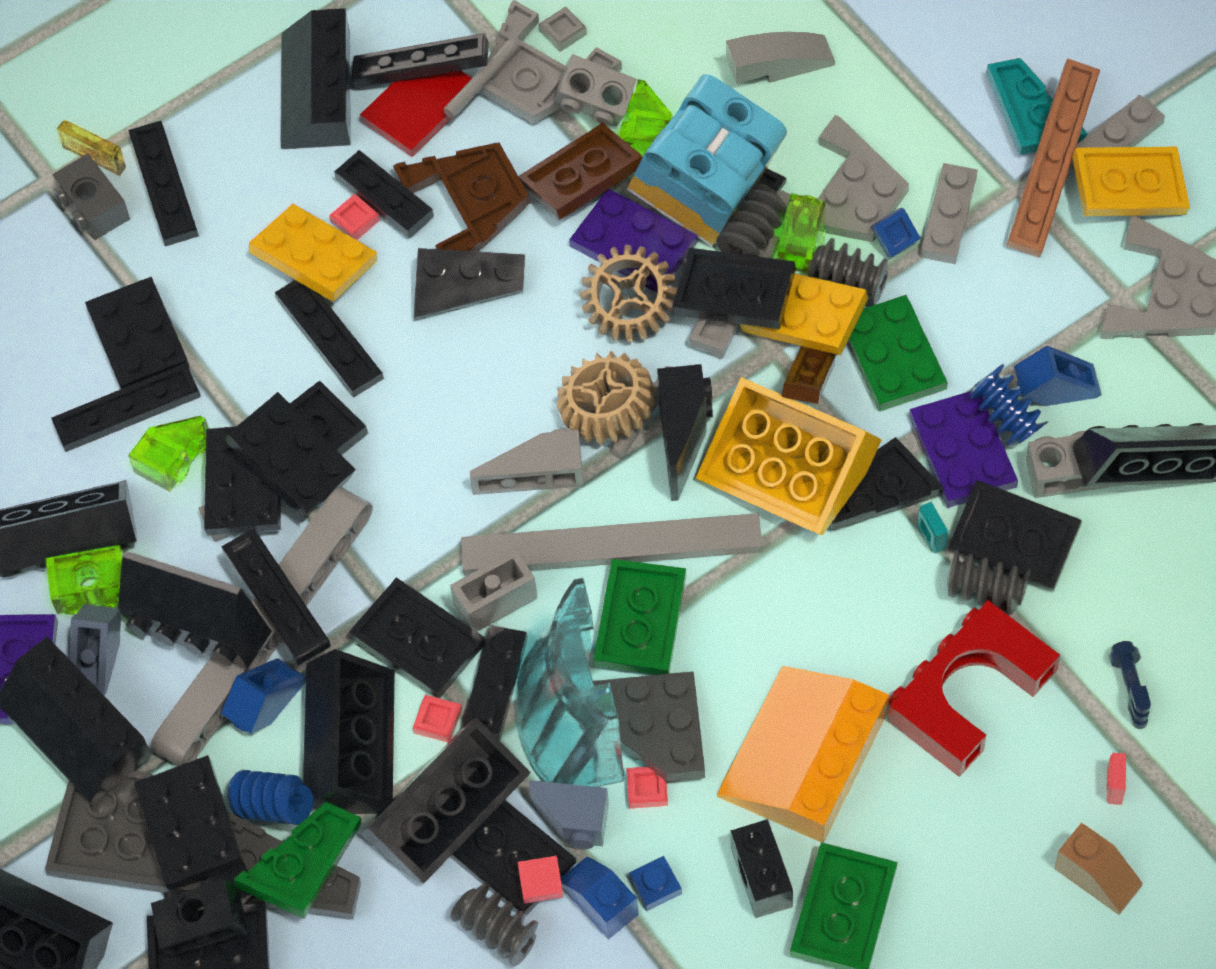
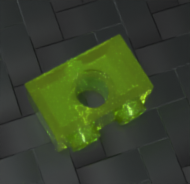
M120 545L46 558L50 599L57 614L74 615L84 604L111 608L118 606L122 556L124 555ZM88 580H96L90 586H82Z

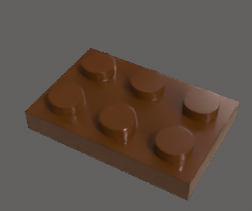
M601 123L518 177L526 191L558 220H561L635 173L643 157L609 127Z

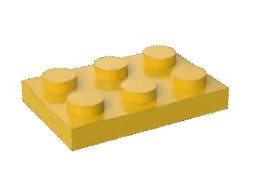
M1177 146L1075 148L1072 154L1084 217L1186 215L1190 209Z
M293 203L249 242L250 254L332 302L339 298L377 262V252Z
M795 273L780 329L740 324L742 332L841 355L868 300L866 289Z

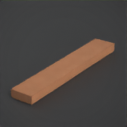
M1068 58L1064 63L1006 243L1007 247L1036 257L1041 256L1100 69Z

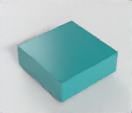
M932 501L921 505L918 511L917 526L931 551L938 553L947 549L948 530Z

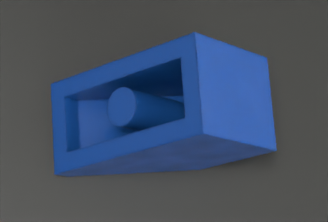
M1048 345L1014 365L1017 386L1023 388L1020 393L1021 397H1029L1033 402L1043 406L1095 399L1102 395L1093 363Z
M278 658L241 673L234 680L221 714L231 720L236 728L252 734L271 725L305 684L306 676Z
M588 856L560 878L563 890L608 940L639 915L637 897L610 868Z

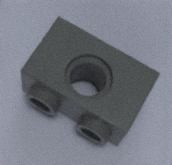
M89 153L52 174L57 187L53 190L57 201L63 208L70 207L73 211L71 217L81 232L87 230L94 241L130 220L124 199Z

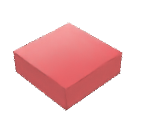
M356 194L352 195L329 215L332 224L356 240L380 221L379 213Z
M425 694L413 725L414 734L448 743L453 737L461 715V704Z
M1112 753L1107 766L1106 801L1108 804L1122 805L1126 791V753Z
M652 767L626 768L629 809L668 806L666 781L656 775Z
M557 856L518 862L524 904L563 897Z

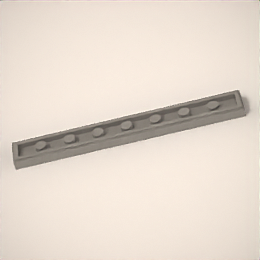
M759 513L461 537L463 574L467 576L515 549L530 571L609 565L612 559L646 562L762 552Z

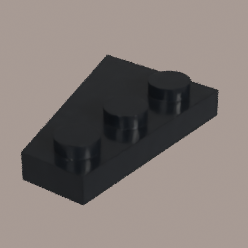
M418 248L414 321L444 311L446 313L458 310V308L479 302L485 303L523 293L525 255Z
M894 437L877 449L867 474L829 527L834 531L943 495L944 487Z

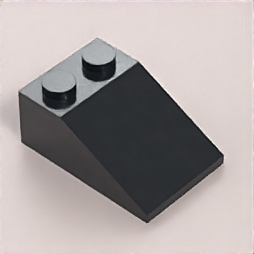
M702 364L657 369L659 408L671 501H679L707 433L706 418H713L710 377L703 378Z

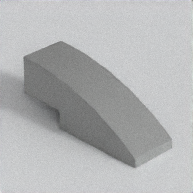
M791 31L769 32L726 40V58L736 84L767 76L769 83L835 66L834 57L823 34Z

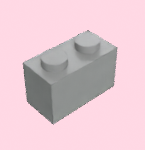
M516 549L450 585L453 604L466 625L476 632L538 598L535 577Z

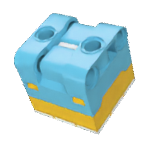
M702 74L686 95L679 110L666 128L660 131L644 153L627 190L681 227L697 234L699 239L713 247L716 238L723 232L725 225L730 222L732 215L738 211L740 204L745 201L747 194L752 191L753 186L758 183L786 137L787 129L776 117L718 78L709 74Z

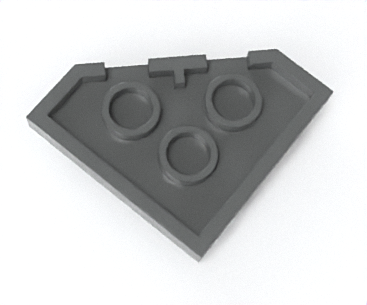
M694 671L579 682L584 724L594 731L598 729L611 738L615 746L636 761L640 759L654 769L656 775L666 782L705 778Z

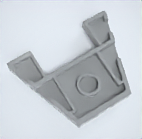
M513 0L508 8L509 14L500 28L494 50H491L488 61L509 39L514 40L519 45V49L479 92L529 122L536 124L561 108L559 103L553 101L565 65L523 42L524 38L539 23V15ZM598 47L586 58L620 72L622 70L621 60ZM570 81V86L575 92L585 93V87L581 82Z
M835 115L819 136V145L846 158V160L813 205L780 190L778 195L789 209V215L785 219L781 218V220L794 223L795 228L807 230L810 226L826 229L828 234L873 242L876 236L870 226L897 209L909 192V183L841 117Z
M1132 216L1124 250L1160 258L1146 312L1108 304L1100 338L1105 340L1114 339V335H1132V338H1146V334L1167 333L1168 337L1215 335L1216 259L1143 219Z

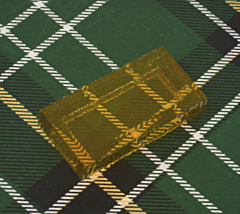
M63 120L56 128L64 149L80 157L89 153L98 166L118 176L126 169L119 146L67 120Z

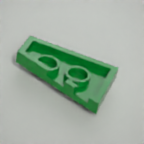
M325 802L291 831L290 837L275 849L270 848L260 857L261 861L248 872L243 871L234 878V885L244 892L305 919L359 830L361 817Z

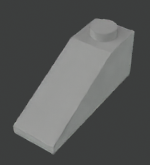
M560 428L552 432L541 433L470 471L473 495L582 487L583 474L579 430L570 431Z

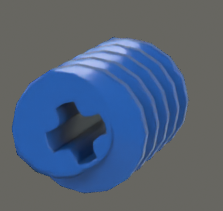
M1001 364L974 385L975 388L970 398L971 400L980 397L984 398L979 406L981 412L993 409L988 421L989 423L1000 420L1003 422L997 433L1001 435L1011 432V436L1006 442V445L1010 447L1021 444L1046 425L1048 421L1037 424L1036 420L1041 411L1039 409L1030 412L1026 411L1032 402L1031 398L1017 399L1023 388L1017 386L1009 389L1008 386L1014 377L1012 374L1000 377L999 374L1005 366Z
M242 769L233 776L228 790L230 809L235 816L242 819L298 825L310 815L313 808V793L297 775Z

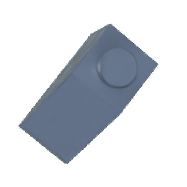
M84 604L71 618L69 660L105 695L120 645L121 612L118 608Z
M529 781L531 803L564 843H570L573 847L580 849L603 846L609 807L607 788Z

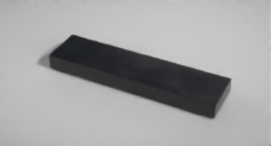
M482 33L356 55L353 57L351 81L356 89L487 66L489 41L486 34Z
M162 121L128 130L165 247L199 237Z
M296 280L275 292L278 302L353 397H356L384 379L383 372L319 293Z
M184 363L51 417V420L65 452H68L201 396L187 364Z
M254 528L221 546L224 555L298 666L331 647L330 640Z

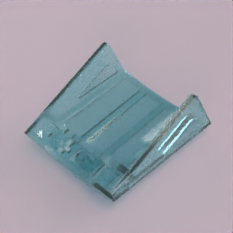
M584 578L574 579L522 661L515 689V722L524 754L540 781L602 787L623 782L624 770L619 718L610 682L594 686L586 652L592 651L590 630L594 629Z

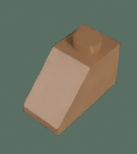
M1082 822L1057 853L1054 869L1118 915L1122 913L1143 885L1117 848Z

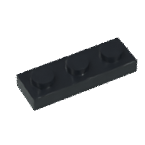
M360 150L334 171L336 180L361 198L407 238L413 236L434 217L433 209Z
M490 625L462 728L477 717L498 740H501L528 640L527 632Z

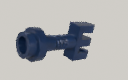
M1121 641L1111 647L1109 658L1113 667L1121 669L1129 696L1128 711L1132 724L1137 729H1143L1148 724L1151 701L1146 685L1141 686L1135 665L1141 656L1139 649L1131 641Z

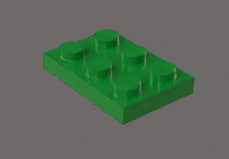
M907 294L862 310L847 343L879 412L947 390L948 381Z
M618 559L611 560L593 658L594 667L653 675L670 674L687 576L686 568Z
M821 842L790 948V956L836 969H870L898 862Z

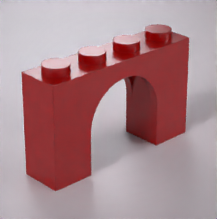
M989 600L979 610L976 607L971 609L962 621L961 625L963 627L955 635L948 634L938 646V654L930 662L924 660L914 671L913 680L906 688L903 686L898 687L888 701V722L958 777L984 751L987 735L949 705L942 689L946 680L962 668L985 666L999 671L1034 697L1057 672L1060 659L1059 653Z

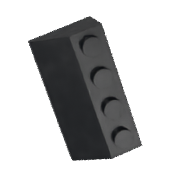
M346 8L311 10L282 32L281 149L351 145L350 29Z
M1194 423L1188 426L1161 424L1155 427L1127 425L1122 428L1094 426L1087 429L1073 447L1085 487L1216 482V425H1204L1203 423Z
M127 480L0 509V577L16 575L22 571L21 568L34 565L38 569L48 568L56 565L58 560L73 557V560L86 559L95 554L94 551L107 548L112 552L121 551L129 548L131 543L137 542V529Z
M128 551L122 556L118 609L126 618V625L132 632L143 637L146 634L155 636L169 646L174 644L184 646L187 650L198 656H202L203 653L211 655L219 662L228 666L232 663L246 668L250 666L272 630L242 588Z
M47 636L16 661L0 690V709L91 806L152 756L141 733Z
M333 649L306 664L303 784L307 785L313 793L314 802L312 809L317 810L325 802H328L352 814H378L393 799L394 669L337 649Z
M476 717L468 722L360 833L386 860L419 883L424 884L531 772Z
M0 869V969H97L104 957L113 922Z

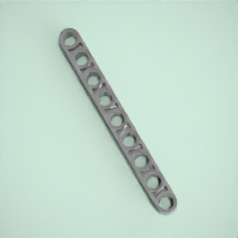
M337 487L333 490L279 563V566L306 606L358 537L372 514V503L342 487ZM254 599L251 601L272 632L250 666L246 668L235 663L228 666L211 656L154 734L151 750L178 766L196 760L226 719L221 712L236 676L265 664L282 641Z

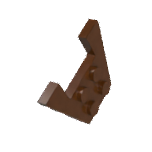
M500 142L459 150L453 156L436 159L434 155L422 158V162L407 165L406 162H400L393 165L402 185L412 193L438 180H442L466 224L467 229L436 244L437 249L479 252L531 203L525 187Z

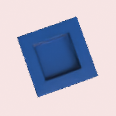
M898 208L870 226L887 257L895 256L921 239L904 208Z
M664 856L629 872V879L647 911L682 894V888Z

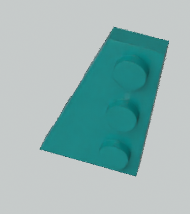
M1021 58L987 64L986 75L1019 155L1036 152L1053 101L1045 91L1046 86ZM1083 127L1077 143L1088 135Z

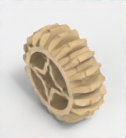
M625 245L624 255H619L617 249L612 247L610 253L613 258L607 260L603 254H599L597 258L601 264L600 268L593 264L588 266V270L594 278L583 277L581 280L584 286L591 288L580 291L581 299L588 301L582 306L583 312L593 313L588 319L592 326L601 322L598 329L600 334L605 335L613 328L611 337L615 341L619 340L622 332H625L627 342H633V332H639L641 339L645 340L647 339L646 328L650 327L654 333H658L660 328L656 321L658 319L664 323L670 321L669 316L663 310H673L674 302L667 298L676 296L677 288L669 286L676 279L674 274H665L669 269L666 261L657 264L659 256L656 252L651 253L645 259V247L640 246L637 249L636 255H632L630 245ZM624 268L639 269L638 271L634 270L627 277H618L613 274ZM649 274L658 284L655 303L649 301L648 297L643 294V289L647 284L646 278ZM603 284L607 285L610 291L615 294L611 302L612 308L608 313L600 304V293ZM630 287H633L637 298L630 299L628 296V300H624L620 289L628 288L630 290ZM630 310H639L645 313L635 319H618L619 316L623 317Z
M610 351L607 357L602 358L596 352L595 359L592 361L582 358V366L580 368L571 366V376H563V387L557 389L559 399L557 401V408L560 415H562L563 424L568 429L570 428V430H579V436H582L583 440L587 443L596 438V441L601 446L608 438H611L615 444L617 443L618 436L624 434L630 438V430L633 428L642 430V420H650V409L655 408L656 400L654 396L656 390L653 381H651L649 371L642 367L637 358L630 360L626 353L617 358Z

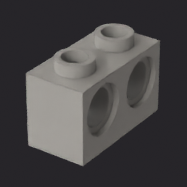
M572 54L564 67L553 101L559 103L560 107L567 112L575 114L582 112L593 116L592 119L598 124L604 123L606 126H612V124L618 126L625 116L637 79ZM570 81L581 82L585 87V93L575 92L570 86ZM602 94H612L617 99V105L610 106L606 104Z
M1078 431L1071 436L1058 438L1044 436L1035 441L1028 442L1026 463L1035 498L1108 488V486H1084L1073 447L1085 431ZM1052 462L1057 466L1048 467L1043 465L1042 463Z

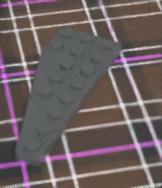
M134 770L93 806L68 781L45 866L47 875L170 892L165 886L134 782L153 775L148 772ZM228 812L243 862L248 871L261 861L260 857L270 848L275 849L285 841L284 839L281 841L267 834L264 829ZM336 866L308 913L354 919L361 887L360 877ZM203 878L174 890L189 891L200 887V883L207 879ZM257 897L245 903L250 905L265 903L266 907L281 909Z

